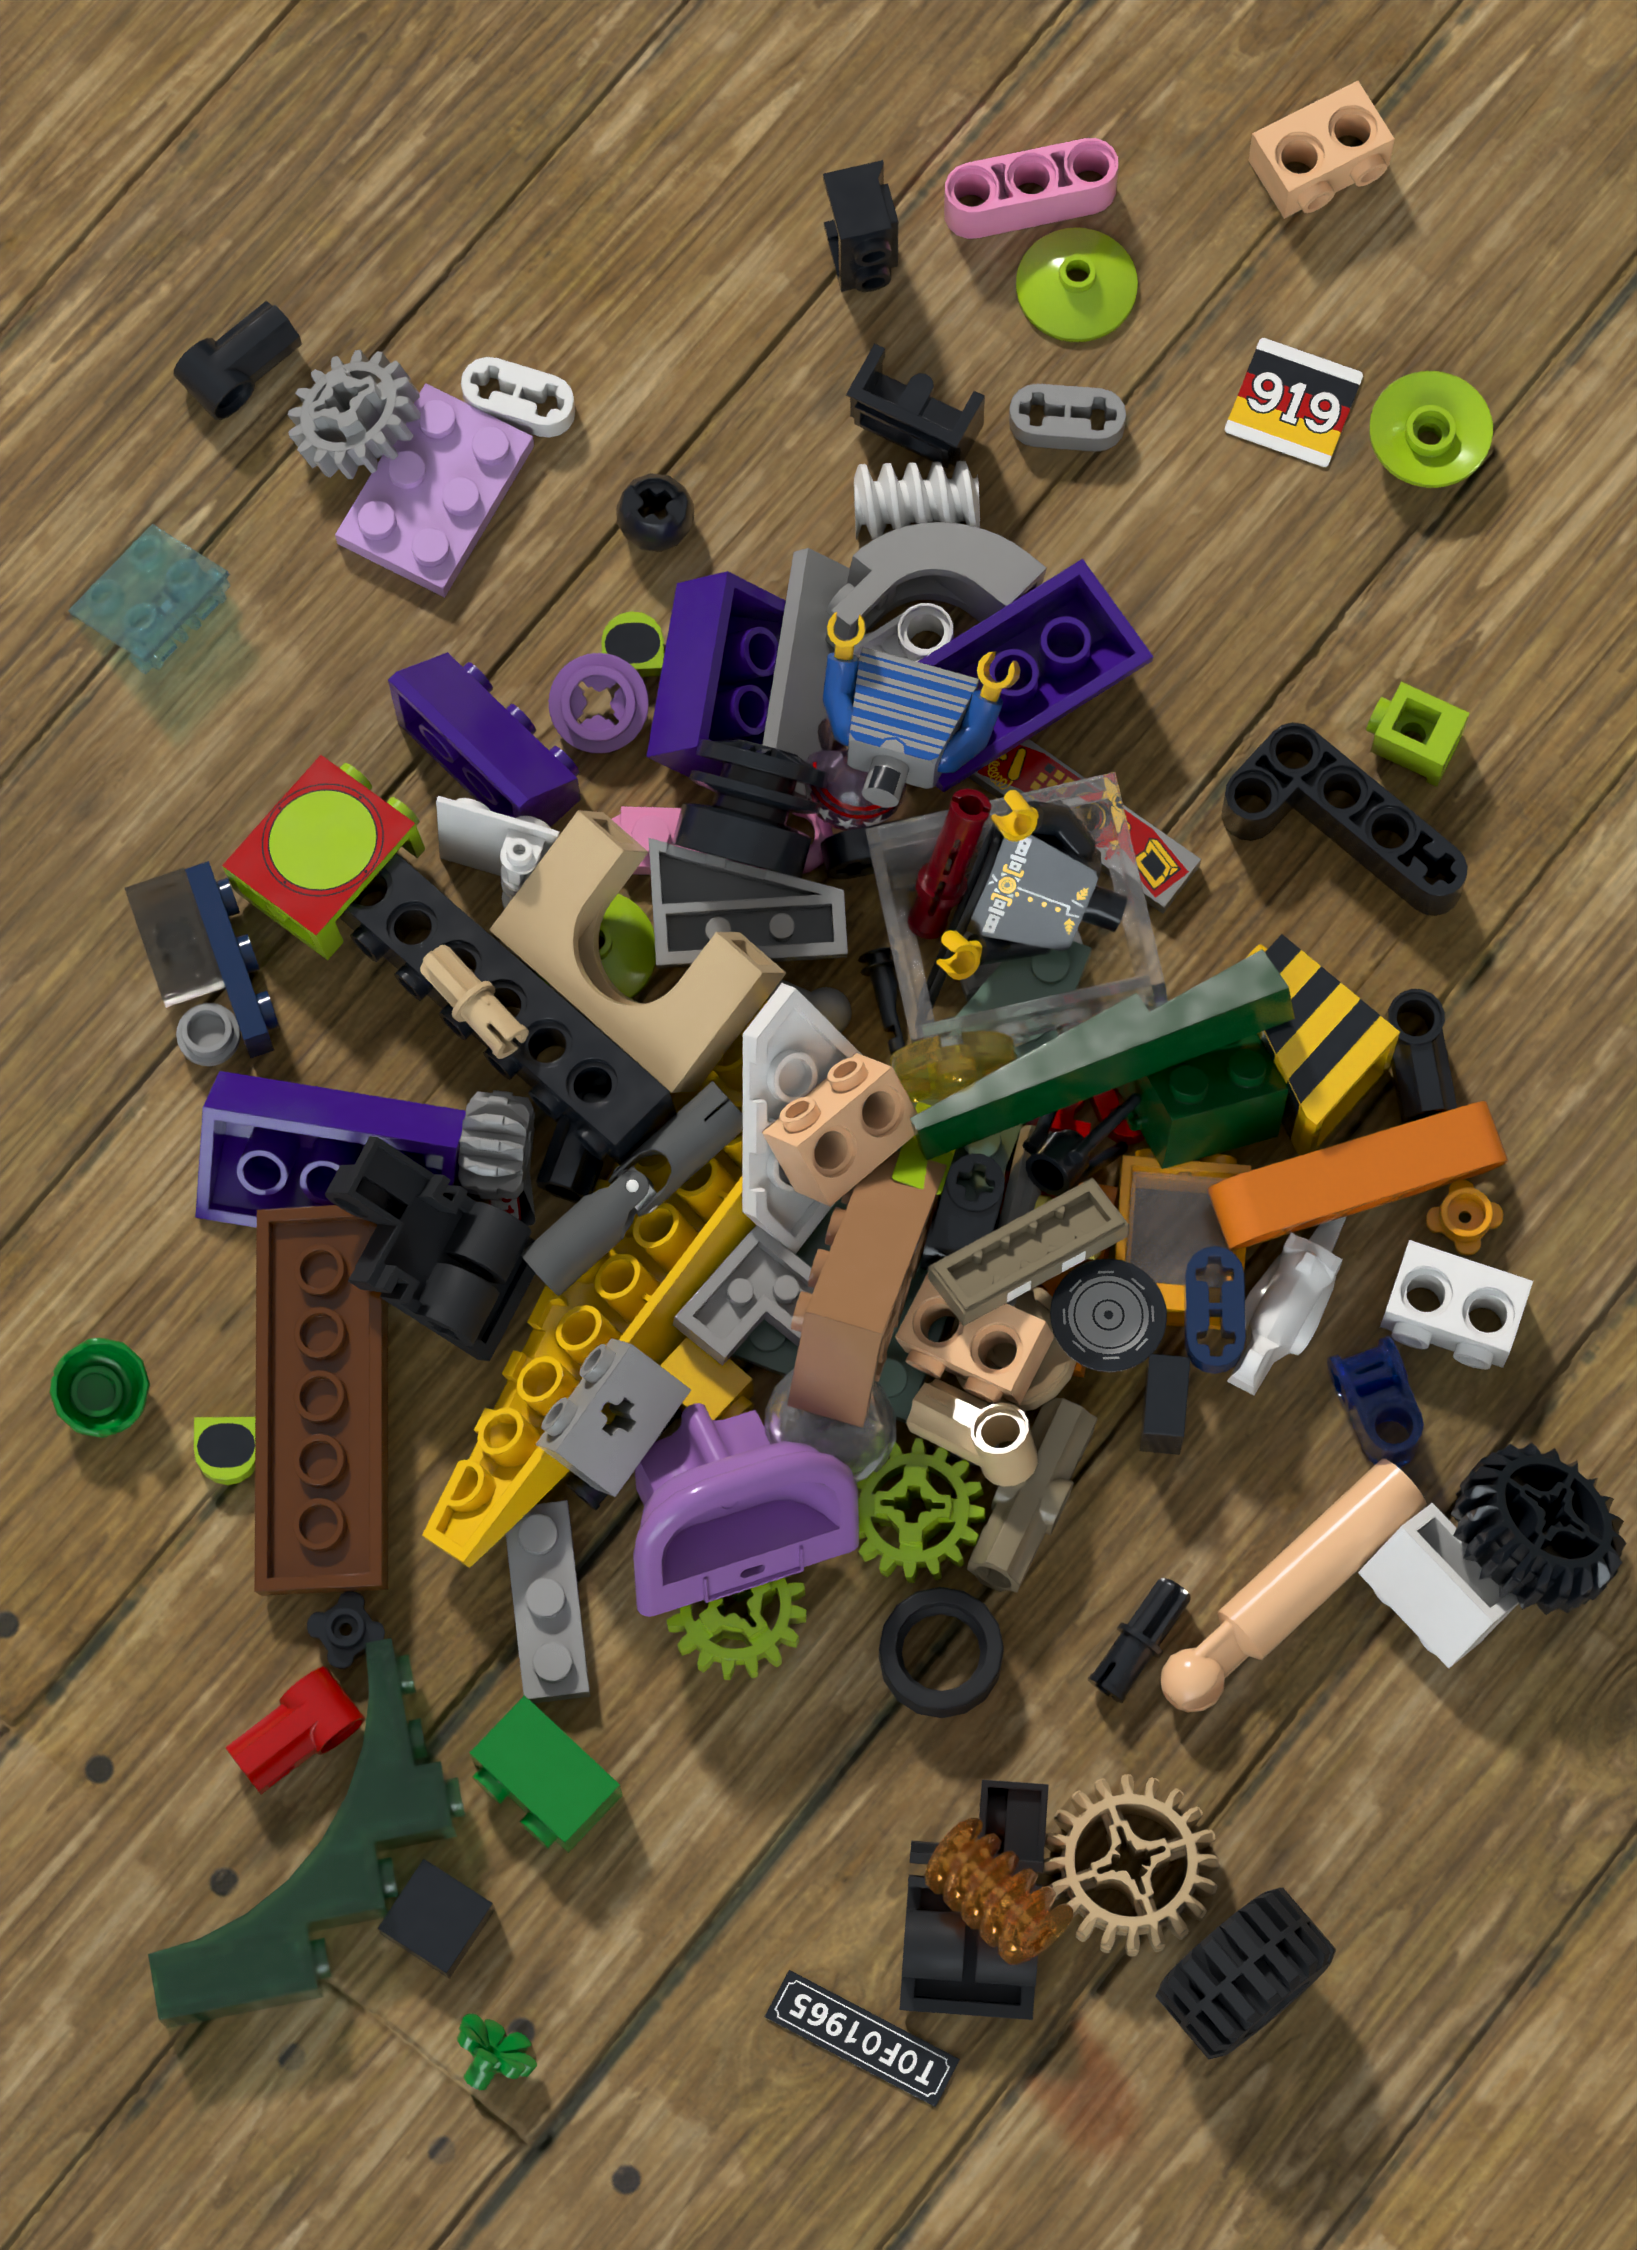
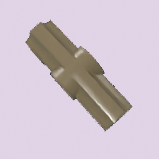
M1054 1398L1042 1405L1031 1429L1038 1453L1037 1467L1025 1482L1016 1486H998L991 1504L993 1512L971 1554L967 1570L974 1574L981 1584L999 1592L1013 1591L1018 1593L1045 1534H1052L1074 1484L1071 1481L1072 1475L1078 1462L1082 1459V1455L1097 1423V1417L1090 1414L1082 1406L1064 1398Z

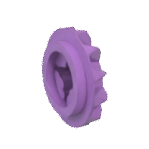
M592 653L572 660L557 674L549 693L550 717L557 732L572 746L590 753H607L624 747L638 735L648 715V691L640 674L628 662L611 654ZM582 681L588 688L593 687L598 692L604 691L607 687L612 688L616 683L621 686L614 693L615 697L610 702L611 708L615 711L613 715L619 720L616 725L611 719H606L600 714L593 716L591 719L587 718L582 723L578 721L589 703L583 695L585 691L579 686Z

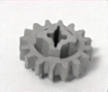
M355 350L351 362L348 364H344L338 356H335L331 359L332 370L327 374L316 369L313 370L311 376L315 381L314 386L311 389L298 388L295 393L303 405L288 411L289 418L296 425L288 433L298 446V452L312 468L318 466L324 475L330 478L340 469L347 479H353L360 465H365L372 474L377 471V458L383 454L387 458L394 460L398 457L397 451L393 447L396 441H411L414 436L406 426V422L420 419L421 416L420 411L413 403L420 397V394L411 383V378L396 360L390 363L383 352L377 351L369 361L361 350Z

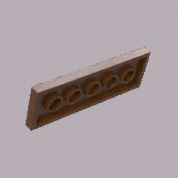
M336 1205L257 1210L254 1592L261 1596L388 1590V1302L380 1298L382 1292L361 1290L348 1282L377 1224L354 1216Z

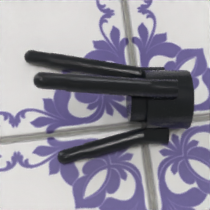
M1132 1093L1085 1138L1080 1133L1071 1129H1064L1060 1132L1056 1131L1049 1134L1058 1110L1041 1116L1035 1130L1022 1144L1024 1150L1031 1154L1026 1160L1025 1168L1033 1184L1049 1195L1060 1196L1126 1153L1129 1146L1126 1142L1120 1141L1091 1160L1089 1159L1091 1151L1141 1103V1095L1139 1093Z

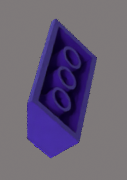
M1083 559L918 661L919 663L979 679L977 673L979 661L985 654L996 651L989 671L991 677L997 682L1005 680L1012 661H1017L1020 667V676L1017 682L1009 688L1002 689L999 697L1003 700V705L986 748L956 772L942 773L935 786L942 792L947 791L1153 661L1151 652ZM979 679L978 690H982L984 684Z
M219 1071L202 1111L195 1218L257 1228V1210L335 1205L327 1199L325 1193L340 1165H353L356 1163L369 1136L380 1138L433 1174L446 1176L450 1179L448 1185L461 1186L458 1179L459 1141L462 1135V1123L465 1119L466 1110Z

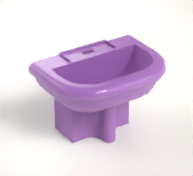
M702 1403L689 1405L682 1412L681 1426L678 1430L667 1438L655 1441L635 1469L636 1490L644 1505V1510L636 1538L633 1561L637 1610L644 1616H656L702 1600L708 1603L803 1572L806 1566L852 1552L859 1545L858 1488L850 1467L833 1455L820 1453L815 1448L804 1443L785 1441L773 1444L756 1410L724 1420H712L705 1405Z

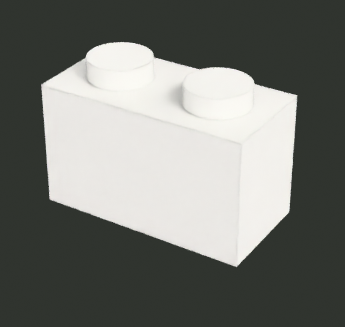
M1431 1503L1403 1524L1358 1573L1373 1588L1376 1596L1384 1604L1390 1606L1416 1633L1423 1646L1450 1668L1480 1644L1519 1602L1517 1596L1512 1593L1499 1597V1585L1491 1578L1479 1580L1482 1569L1475 1561L1463 1559L1468 1544L1453 1536L1457 1528Z

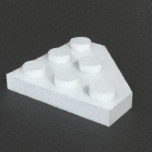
M781 983L743 1033L742 1212L756 1225L778 1240L792 1253L796 1254L831 1207L795 1192L762 1131L780 1117V1113L786 1105L798 1098L804 1097L825 1080L828 1072L834 1065L852 1057L856 1053H861L796 988Z

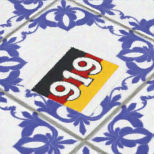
M1261 338L1224 430L1226 433L1321 467H1327L1360 386L1363 373L1281 343Z

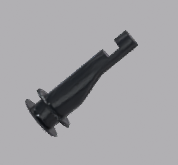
M883 947L864 953L859 957L858 961L868 965L861 970V974L871 977L884 1031L894 1032L895 1038L887 1042L890 1054L892 1056H899L906 1053V1046L896 1012L898 981L895 970L900 967L902 962L900 960H892L891 958L897 954L898 950L896 948Z

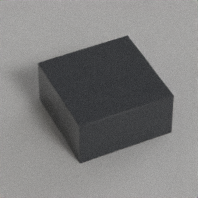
M1149 1355L1145 1378L1140 1451L1180 1455L1185 1433L1191 1357Z
M423 1859L377 1929L381 1935L450 1979L495 1911V1907L492 1902Z

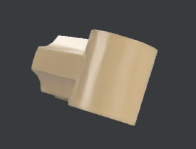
M937 1378L931 1383L925 1382L913 1398L912 1408L906 1420L909 1431L980 1466L985 1478L993 1484L1003 1487L1016 1486L1025 1482L1034 1473L1038 1464V1453L1029 1421L1025 1413L1017 1406L1008 1403L988 1404ZM1002 1442H1014L1012 1445L1005 1448H994L996 1445Z

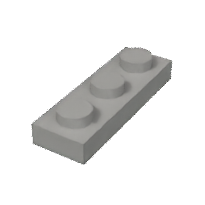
M568 1501L536 1504L506 1533L523 1695L532 1703L590 1697Z

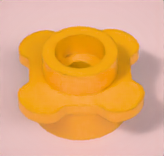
M1466 1180L1453 1182L1448 1189V1195L1440 1207L1431 1208L1426 1216V1224L1429 1230L1433 1233H1443L1454 1242L1456 1251L1465 1256L1476 1254L1480 1250L1483 1236L1489 1229L1498 1228L1503 1221V1211L1500 1205L1490 1202L1484 1193L1475 1189L1473 1184ZM1463 1212L1468 1213L1471 1220L1468 1223H1462L1459 1220V1214Z

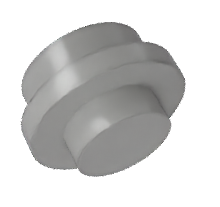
M203 1003L192 1007L182 1016L177 1026L176 1037L181 1052L188 1060L201 1066H215L233 1056L239 1046L241 1032L237 1019L230 1010L219 1004Z

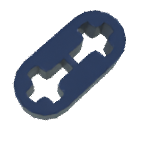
M1218 1246L1202 1248L1196 1252L1187 1264L1184 1278V1328L1187 1357H1191L1190 1361L1195 1367L1203 1372L1212 1374L1226 1372L1237 1364L1242 1356L1246 1338L1245 1286L1242 1263L1233 1252ZM1208 1264L1219 1265L1220 1274L1231 1276L1232 1281L1223 1282L1220 1291V1303H1209V1287L1207 1282L1196 1280V1276L1205 1275ZM1209 1317H1220V1333L1222 1338L1233 1340V1344L1224 1346L1222 1356H1210L1208 1345L1198 1344L1197 1339H1203L1207 1336Z

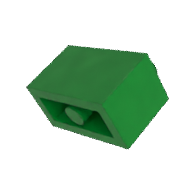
M525 1695L469 1752L474 1765L479 1768L472 1776L476 1783L499 1804L507 1796L511 1798L526 1813L519 1821L521 1825L547 1849L556 1841L569 1853L623 1796L620 1784Z

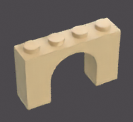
M578 810L489 930L505 944L504 947L532 972L535 970L550 984L549 987L573 1008L582 1012L595 1024L596 1028L620 1049L628 1053L669 1092H696L782 980L786 972L740 932H716L679 982L661 998L643 1004L632 1000L620 992L611 982L602 965L599 953V931L603 916L610 903L643 861L648 851L604 812Z

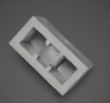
M611 1338L607 1345L601 1344L588 1355L580 1369V1376L583 1378L568 1399L565 1397L560 1399L548 1411L541 1426L545 1432L536 1445L595 1490L616 1497L691 1389L634 1345ZM607 1402L611 1403L609 1409L616 1415L610 1425L606 1423L607 1417L601 1412Z

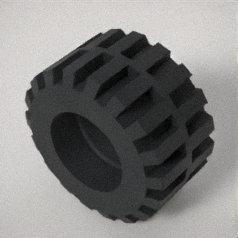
M1283 1887L1269 1890L1260 1894L1234 1913L1176 1964L1162 1980L1156 1998L1208 2060L1225 2056L1262 2029L1310 1987L1330 1966L1336 1949Z

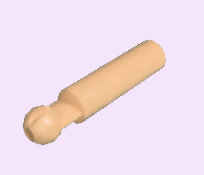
M1382 1458L1218 1611L1217 1615L1220 1626L1198 1647L1183 1649L1169 1657L1161 1672V1687L1166 1699L1175 1708L1187 1713L1203 1711L1215 1705L1224 1692L1226 1677L1249 1656L1263 1660L1369 1561L1403 1524L1426 1507L1427 1503L1424 1496L1412 1480L1387 1459Z

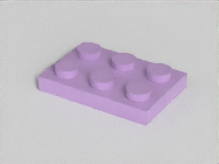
M425 383L419 393L420 397L414 402V405L421 413L420 419L406 422V426L414 435L411 441H396L393 447L396 449L398 457L394 460L387 458L384 454L378 462L377 471L370 475L335 536L337 544L445 598L534 447L533 436Z

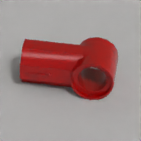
M326 1667L317 1668L297 1681L280 1698L279 1707L225 1747L260 1795L316 1752L318 1755H322L339 1746L365 1722L364 1715Z

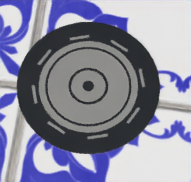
M1097 1259L1081 1264L1062 1279L1052 1298L1050 1320L1057 1342L1069 1357L1093 1370L1116 1372L1135 1367L1145 1361L1157 1349L1166 1329L1167 1311L1159 1287L1142 1269L1122 1260Z

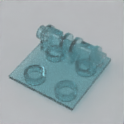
M151 524L68 611L72 616L131 653L128 656L130 662L139 671L147 674L152 668L159 670L164 665L163 662L178 648L171 639V636L183 644L189 639L181 626L183 623L194 630H198L202 626L199 619L204 621L219 604H223L227 600L224 593L231 587L226 579L230 574L216 563L154 524Z

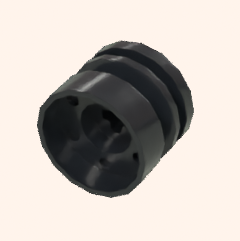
M700 739L696 755L722 762L720 776L691 770L689 777L691 781L715 792L712 805L682 804L672 844L802 878L812 838L786 825L789 812L819 814L821 804L795 797L794 792L797 783L825 789L829 773L814 768L796 754L741 739L726 741Z

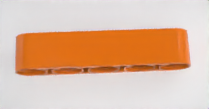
M1480 1101L1251 1170L1210 1186L1207 1191L1228 1249L1233 1251L1440 1188L1458 1180H1466L1501 1167L1509 1162L1488 1104L1486 1101Z

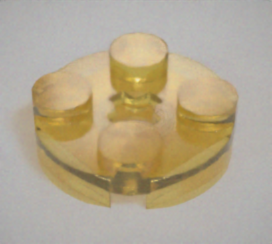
M968 1031L961 1032L963 1044L942 1047L941 1037L935 1036L911 1043L892 1054L890 1066L893 1067L912 1103L928 1099H938V1102L1018 1059L1014 1040L1011 1036L999 1032Z

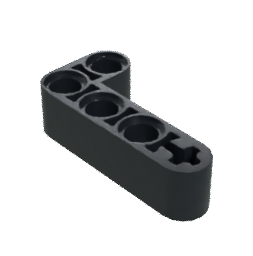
M1292 722L1281 725L1274 730L1238 768L1226 784L1221 817L1225 828L1230 834L1241 840L1253 841L1262 839L1294 808L1417 911L1432 916L1445 914L1456 906L1461 897L1467 878L1468 866L1465 857L1458 848L1314 729L1305 724ZM1295 751L1302 754L1308 761V764L1298 769L1287 768L1280 763L1277 756L1282 752ZM1335 790L1345 791L1354 798L1356 804L1345 809L1336 808L1328 803L1324 795ZM1255 795L1266 803L1267 808L1262 812L1248 813L1240 809L1236 804V800L1241 796ZM1391 830L1402 838L1404 844L1393 849L1384 848L1377 844L1372 835L1377 831ZM1417 851L1420 853L1419 859H1417L1415 856L1413 857L1414 852ZM1439 873L1447 877L1446 882L1438 880L1433 885L1425 881L1426 876L1434 878Z

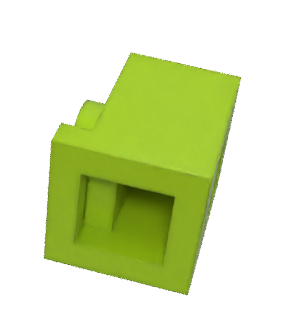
M1401 682L1392 701L1381 697L1366 727L1367 732L1374 734L1370 752L1426 777L1427 783L1438 787L1461 741L1470 713ZM1414 731L1422 737L1423 742H1418L1403 735V733Z

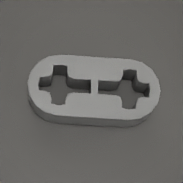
M1050 384L1027 385L1019 389L1012 397L1009 407L1011 432L1021 443L1033 447L1104 451L1115 446L1120 441L1125 429V405L1119 396L1112 391L1102 388ZM1031 405L1044 406L1043 412L1046 417L1043 418L1042 426L1030 425V418L1026 414L1030 413ZM1095 409L1104 410L1105 420H1108L1104 424V429L1100 431L1092 430L1091 421L1088 420L1092 416V410Z

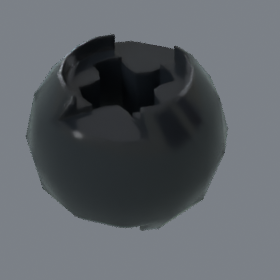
M650 473L633 479L622 492L616 507L617 523L625 538L641 550L662 552L678 546L690 531L694 520V503L686 488L671 476ZM648 506H652L656 511L666 508V518L659 520L654 514L645 517L644 509Z

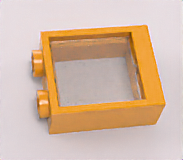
M1151 1149L1137 1150L1135 1156L1123 1155L1118 1211L1129 1224L1128 1237L1115 1243L1113 1259L1122 1260L1137 1266L1154 1280L1166 1304V1325L1184 1327V1278L1187 1264L1192 1256L1202 1248L1211 1246L1228 1249L1207 1189L1220 1181L1251 1171L1250 1165H1238L1237 1159L1232 1156L1214 1154L1200 1158L1199 1161H1190L1165 1169L1161 1168ZM1246 1247L1231 1251L1242 1263L1243 1271L1245 1269ZM1208 1264L1205 1275L1196 1276L1197 1281H1205L1208 1284L1209 1303H1220V1291L1223 1282L1232 1281L1231 1276L1220 1274L1219 1265ZM1209 1317L1208 1329L1220 1330V1317Z

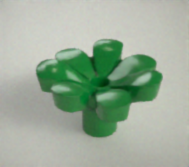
M473 2013L466 2014L463 2017L457 2041L473 2057L463 2076L464 2080L471 2087L477 2090H486L496 2073H502L507 2078L518 2079L520 2076L528 2077L537 2067L536 2060L525 2054L532 2045L525 2035L513 2032L504 2037V2027L494 2020L485 2019L483 2021L478 2015Z

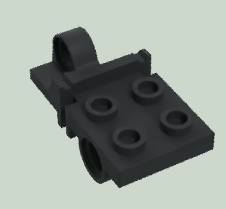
M369 1136L356 1163L353 1165H340L325 1193L327 1199L341 1209L361 1219L377 1224L348 1282L361 1290L382 1292L380 1298L477 1360L490 1361L535 1275L533 1269L520 1255L535 1241L530 1238L531 1229L513 1215L497 1207L474 1201L466 1195L468 1191L461 1186L448 1185L450 1179L446 1176L433 1174L380 1138Z
M982 1780L977 1845L911 1841L910 1863L928 1864L927 1876L909 1875L899 2010L1033 2020L1042 1884L1024 1883L1025 1872L1043 1873L1049 1784Z

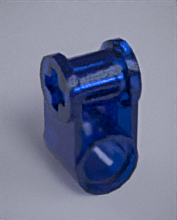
M1390 1336L1378 1340V1347L1344 1359L1338 1354L1328 1357L1327 1366L1335 1392L1341 1405L1350 1417L1363 1452L1369 1461L1376 1465L1383 1458L1389 1460L1398 1468L1409 1463L1417 1453L1424 1422L1422 1413L1409 1386L1402 1358ZM1386 1421L1398 1422L1405 1427L1409 1433V1438L1398 1444L1386 1443L1378 1436L1375 1427Z

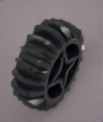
M1532 1442L1520 1449L1509 1444L1504 1449L1498 1450L1496 1453L1492 1452L1488 1457L1482 1458L1461 1482L1460 1489L1456 1493L1458 1499L1451 1512V1515L1458 1521V1527L1453 1536L1468 1544L1463 1559L1475 1561L1482 1568L1479 1580L1491 1578L1499 1585V1597L1512 1593L1517 1596L1522 1610L1537 1604L1545 1615L1558 1609L1568 1614L1574 1608H1579L1582 1604L1585 1605L1590 1599H1596L1603 1592L1607 1584L1616 1576L1618 1568L1622 1564L1620 1557L1627 1543L1619 1535V1530L1624 1521L1620 1517L1609 1513L1614 1498L1599 1494L1595 1488L1598 1478L1586 1479L1578 1472V1460L1567 1465L1561 1462L1555 1448L1541 1454Z

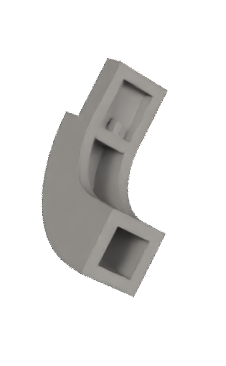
M947 522L920 523L905 526L877 537L853 555L847 584L833 597L827 607V613L831 618L837 612V620L834 625L835 632L840 638L845 640L852 639L858 634L859 614L865 620L866 634L888 612L902 604L917 600H937L950 603L963 609L979 622H982L1041 585L1047 568L1015 543L985 529ZM826 633L825 641L835 649V644Z

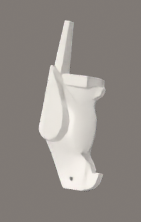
M1346 1217L1320 1224L1309 1240L1293 1233L1289 1235L1282 1253L1273 1261L1245 1300L1247 1348L1227 1382L1255 1396L1275 1361L1287 1354L1299 1355L1306 1348L1320 1323L1343 1260L1335 1256L1332 1251Z

